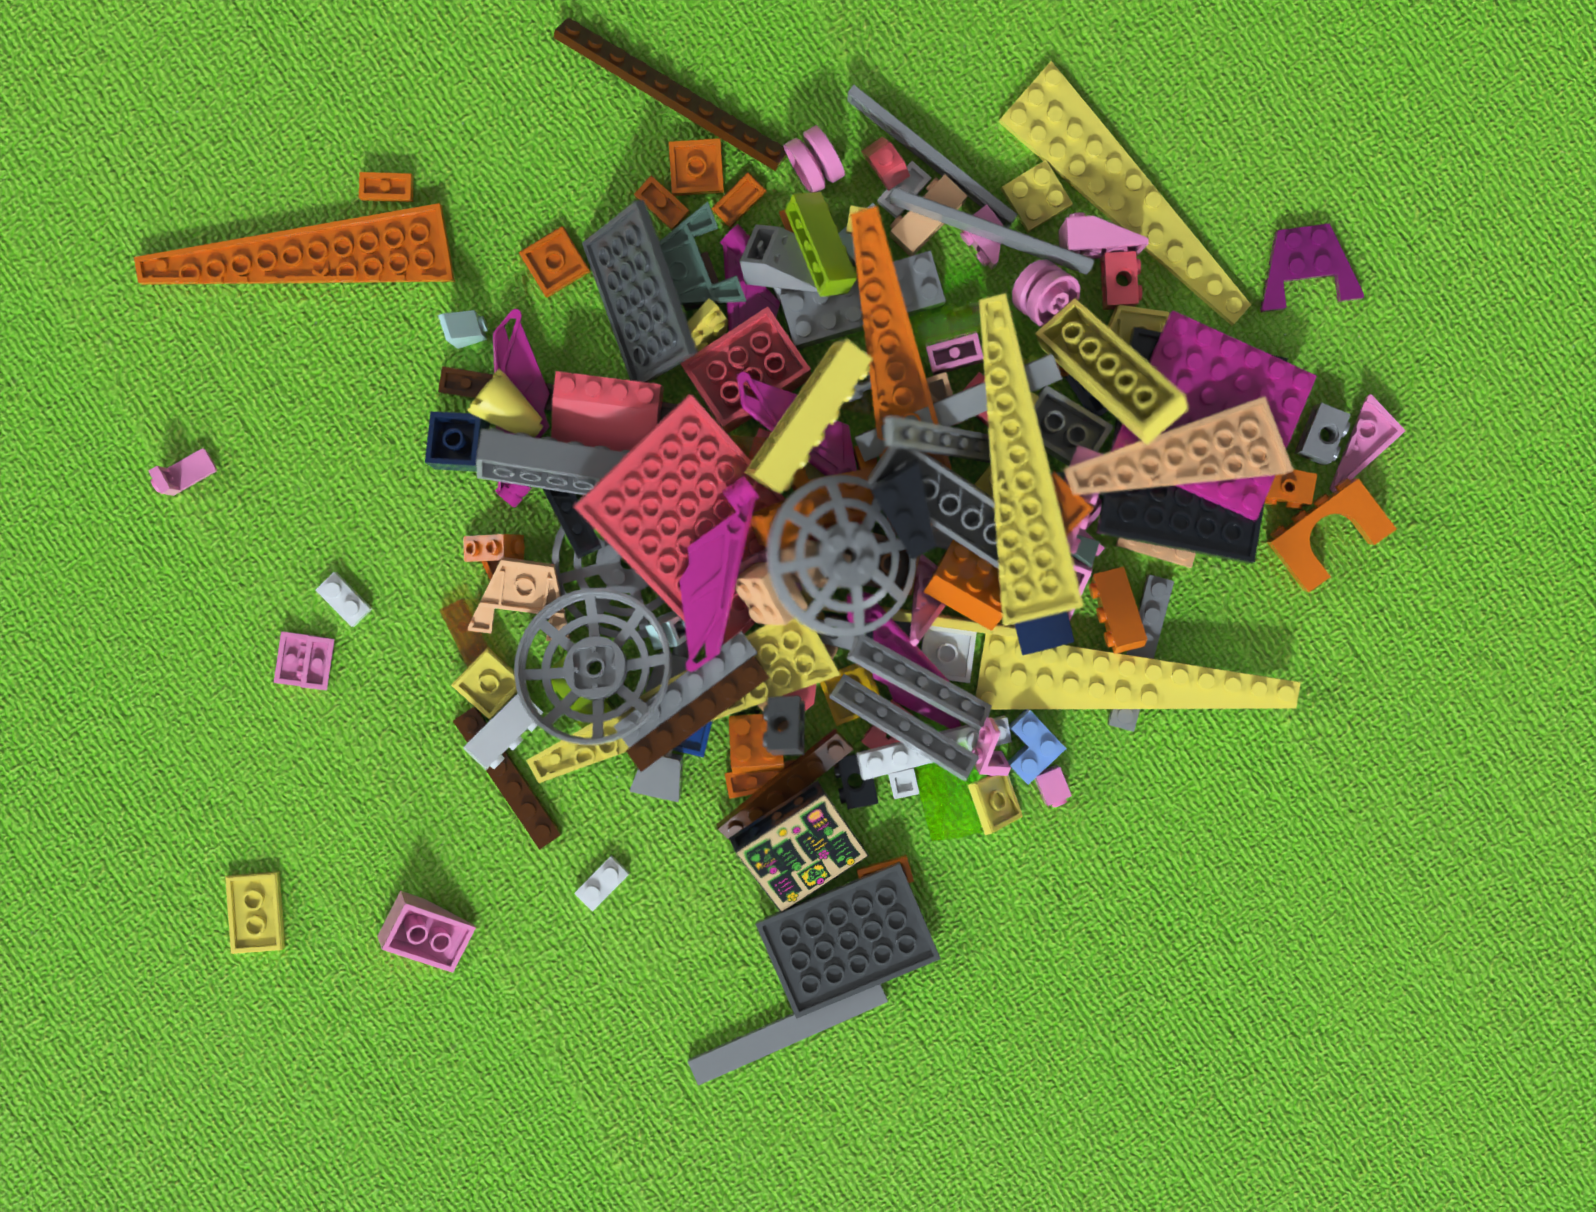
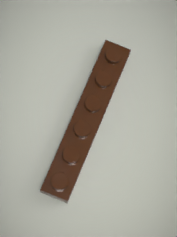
M753 656L628 748L626 753L640 772H643L769 679L770 676L756 657Z
M475 706L453 720L467 743L487 724V721ZM505 751L502 754L505 759L495 769L490 766L486 771L540 850L562 835V832L508 752Z
M836 728L833 729L718 822L717 829L729 839V837L813 783L853 750L852 744Z

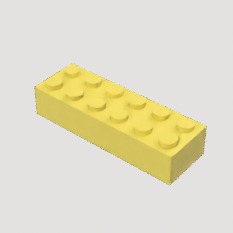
M1076 298L1035 333L1041 348L1048 355L1053 354L1055 361L1146 445L1188 409L1185 396L1179 389Z
M848 340L833 342L744 473L769 491L781 493L783 490L787 491L795 480L793 475L798 467L801 469L810 458L808 453L813 445L816 447L825 436L823 431L828 423L833 424L840 414L839 407L844 401L848 402L855 393L856 389L853 387L859 379L863 380L871 369L869 364L872 358Z

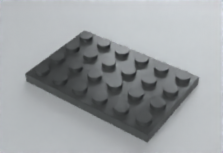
M635 201L582 244L631 381L649 383L698 352L645 201Z
M900 861L796 904L782 913L779 911L755 923L796 1019L941 959Z

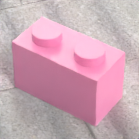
M977 333L926 346L934 376L984 362Z

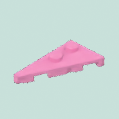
M1369 394L1364 400L1329 488L1332 493L1336 491L1335 486L1345 478L1353 479L1406 431L1372 394Z
M923 554L919 558L914 581L910 643L913 646L918 644L946 606L924 593L937 565Z

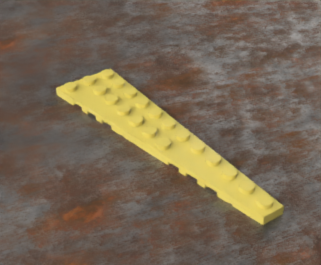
M1006 293L979 300L1002 616L1003 626L1084 606Z
M794 618L786 625L767 624L747 635V639L758 652L754 656L770 678L712 721L768 701V697H780L841 675L818 633ZM685 670L682 673L676 675L675 677L669 679L668 685H670L672 682H674L688 670ZM661 684L641 695L640 699L647 702L658 694ZM632 706L622 715L609 721H604L603 736L617 733L613 726L636 709ZM593 723L572 735L592 738ZM622 738L599 745H580L561 740L526 761L538 783L622 754L629 747Z
M985 633L975 697L992 705L991 709L1297 708L1301 682L1121 653L1114 654L1113 652L1070 645H1062L1022 656L1018 638Z

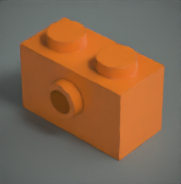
M1294 470L1286 474L1275 475L1266 496L1265 504L1276 505L1277 502L1287 503L1286 508L1302 510L1303 506L1312 505L1317 474Z

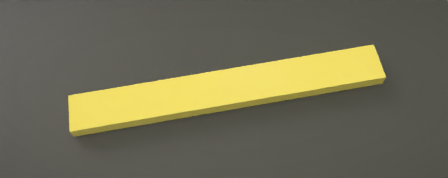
M832 599L840 603H847V601ZM826 606L822 607L823 611L847 614V612L836 611ZM881 606L886 613L892 608ZM899 609L892 619L894 621L911 622L912 610ZM939 614L931 625L1018 638L1015 625L1013 624L1003 626V623H998L990 631L969 618Z

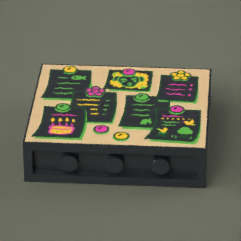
M818 780L729 837L736 855L781 913L869 856L861 841L857 839L833 805Z

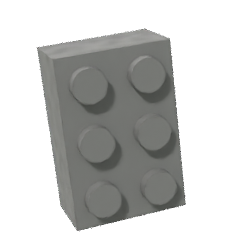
M1044 386L1038 394L1039 399L1035 403L1034 409L1045 452L1067 466L1070 465L1078 445L1098 452L1112 430L1113 425L1049 386Z

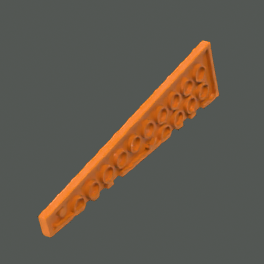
M440 203L134 257L138 283L142 285L455 282L443 208Z
M877 206L852 213L850 217L867 355L872 358L869 364L871 367L869 374L877 438L885 441V438L882 436L881 426L885 425L886 417L905 418L908 415H913L921 422L919 415L914 412L929 407L933 424L939 425L879 212ZM886 447V448L883 450V453H882V454H879V457H880V458L882 457V455L884 454V452L886 451V449H887L888 447ZM926 452L952 470L948 456Z

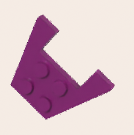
M1330 223L1283 229L1275 232L1269 261V273L1265 282L1263 302L1260 307L1261 312L1284 310L1287 308L1284 282L1334 276L1338 302L1364 298V293Z

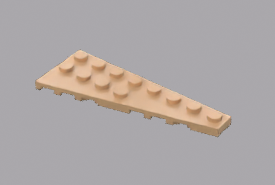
M1265 397L1162 433L1148 445L1140 441L1064 469L1073 495L1280 475L1294 471Z

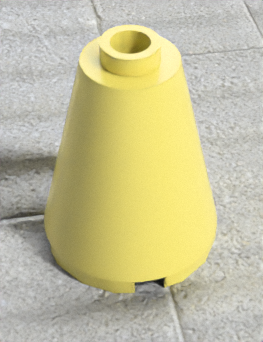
M500 369L494 373L493 379L485 384L467 409L471 414L513 434L525 433L535 438L543 428V425L540 424L542 421L540 415Z

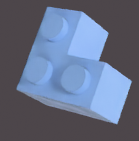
M1025 709L1009 724L1012 732L1025 745L1008 760V763L1025 783L1029 784L1066 748L1029 709Z

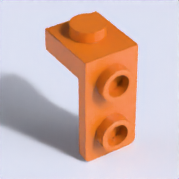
M493 534L464 536L463 538L465 562L500 561L502 557L524 560V535Z

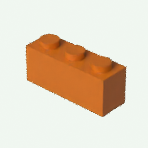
M1124 566L1093 574L1091 584H1089V591L1092 599H1097L1099 606L1096 608L1097 617L1100 623L1104 622L1107 631L1104 632L1107 647H1112L1114 654L1144 647L1147 642V636Z

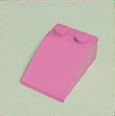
M1085 213L1070 214L1058 230L1060 247L1092 259L1101 258L1104 253L1136 251V256H1138L1149 244L1147 237L1098 217L1085 216Z
M400 891L377 937L381 949L453 973L476 926L424 898Z

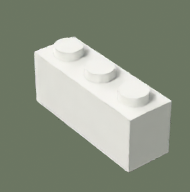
M517 694L463 749L485 770L490 766L495 769L505 759L502 754L508 748L513 751L524 740L521 735L527 729L532 732L538 725L528 715ZM534 704L538 713L542 715L543 712Z

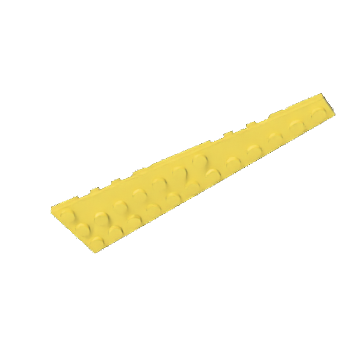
M1051 61L1001 117L999 123L1042 161L1047 160L1050 167L1113 223L1147 237L1149 244L1144 250L1231 326L1234 325L1252 304Z

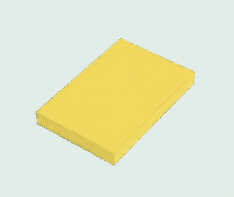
M280 871L225 876L231 954L285 949Z

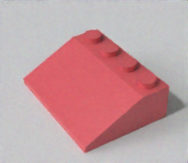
M769 307L761 310L692 357L680 363L726 434L753 418L741 405L737 375L740 372L748 373L753 380L788 392H792L806 383L812 374L810 367ZM745 381L743 383L745 395L757 399L748 382Z
M556 371L552 401L551 438L563 443L580 442L584 446L593 448L605 446L612 451H631L660 423L664 387L661 384Z

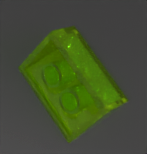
M982 298L968 300L966 302L967 305L957 307L956 304L947 305L941 308V312L933 314L931 310L916 314L917 318H914L911 324L918 352H926V346L977 333L978 338H981L979 300H982Z
M934 762L914 767L931 841L958 839L984 832L968 787L972 783L970 774L966 781H963Z

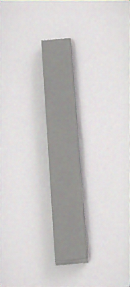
M855 85L851 87L848 91L847 99L850 104L942 177L946 174L967 197L981 208L987 204L1006 228L1012 225L1017 217L1014 211Z
M899 188L893 189L890 204L1041 259H1047L1055 264L1086 275L1093 266L1094 260L1092 258Z
M1053 354L1024 365L1030 392L1062 379ZM985 382L933 403L939 425L949 427L987 411ZM929 407L914 412L919 415L921 422L933 424ZM913 415L905 417V419L918 421L917 417ZM882 425V436L885 438V425ZM876 428L855 436L865 462L878 457L888 447L885 445V441L877 438Z
M881 984L797 1019L795 1014L792 1013L688 1059V1064L697 1084L701 1085L888 1002V999Z

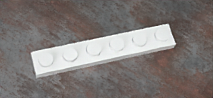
M1004 715L993 718L1001 732L996 746L1012 742L1008 718ZM968 724L940 731V733L969 751L975 748L979 738V731ZM902 742L856 753L863 780L933 763V761Z

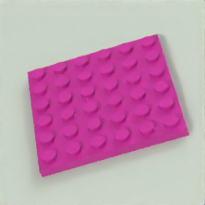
M1174 310L1170 312L1149 360L1151 366L1184 394L1188 408L1160 434L1265 397L1285 450L1317 375ZM1122 423L1110 452L1142 440ZM1275 475L1175 486L1181 487L1186 491L1254 521L1259 516Z

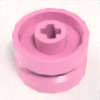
M817 125L803 132L804 143L800 139L794 138L784 144V150L793 169L810 193L820 192L825 188L824 177L834 183L845 176V171L837 153L826 135Z
M1047 259L1038 260L1026 267L1015 281L1012 290V302L1015 308L1041 327L1074 298L1079 300L1080 285L1077 279Z

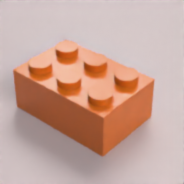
M952 540L933 572L924 593L992 631L1003 617L999 569L962 544Z

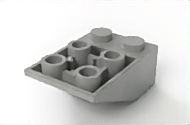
M755 225L740 260L745 284L818 292L795 234L782 227Z

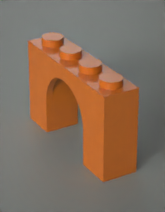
M1345 478L1335 486V492L1329 496L1324 494L1313 502L1315 505L1307 512L1305 510L1298 512L1291 518L1293 522L1287 527L1282 525L1270 533L1272 538L1266 541L1305 592H1311L1331 577L1316 558L1310 546L1311 531L1320 519L1330 514H1340L1348 518L1366 542L1371 545H1376L1397 529L1359 478L1351 480Z

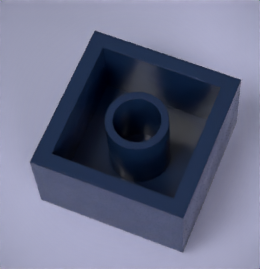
M431 411L425 463L437 470L477 472L476 458L481 430L490 429V422L468 413Z

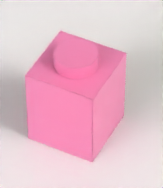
M1058 765L1044 769L1035 778L1043 802L1047 806L1052 805L1053 808L1067 803L1066 798L1072 796L1063 772Z

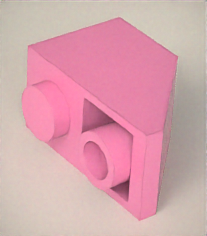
M987 204L973 215L1003 226ZM961 230V238L968 246L972 245L978 252L976 257L984 267L988 265L991 270L995 268L999 260L1001 244Z

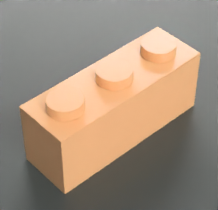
M946 174L940 180L936 177L927 186L926 190L928 192L923 196L926 199L957 210L967 199V195ZM909 211L904 217L899 215L890 225L892 230L889 237L911 257L945 223Z

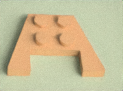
M502 557L469 623L468 631L491 634L495 608L538 614L546 605L561 597L555 564ZM564 608L553 614L548 620L558 630L568 624ZM570 633L566 636L569 640L571 638ZM547 635L546 641H551L552 638Z

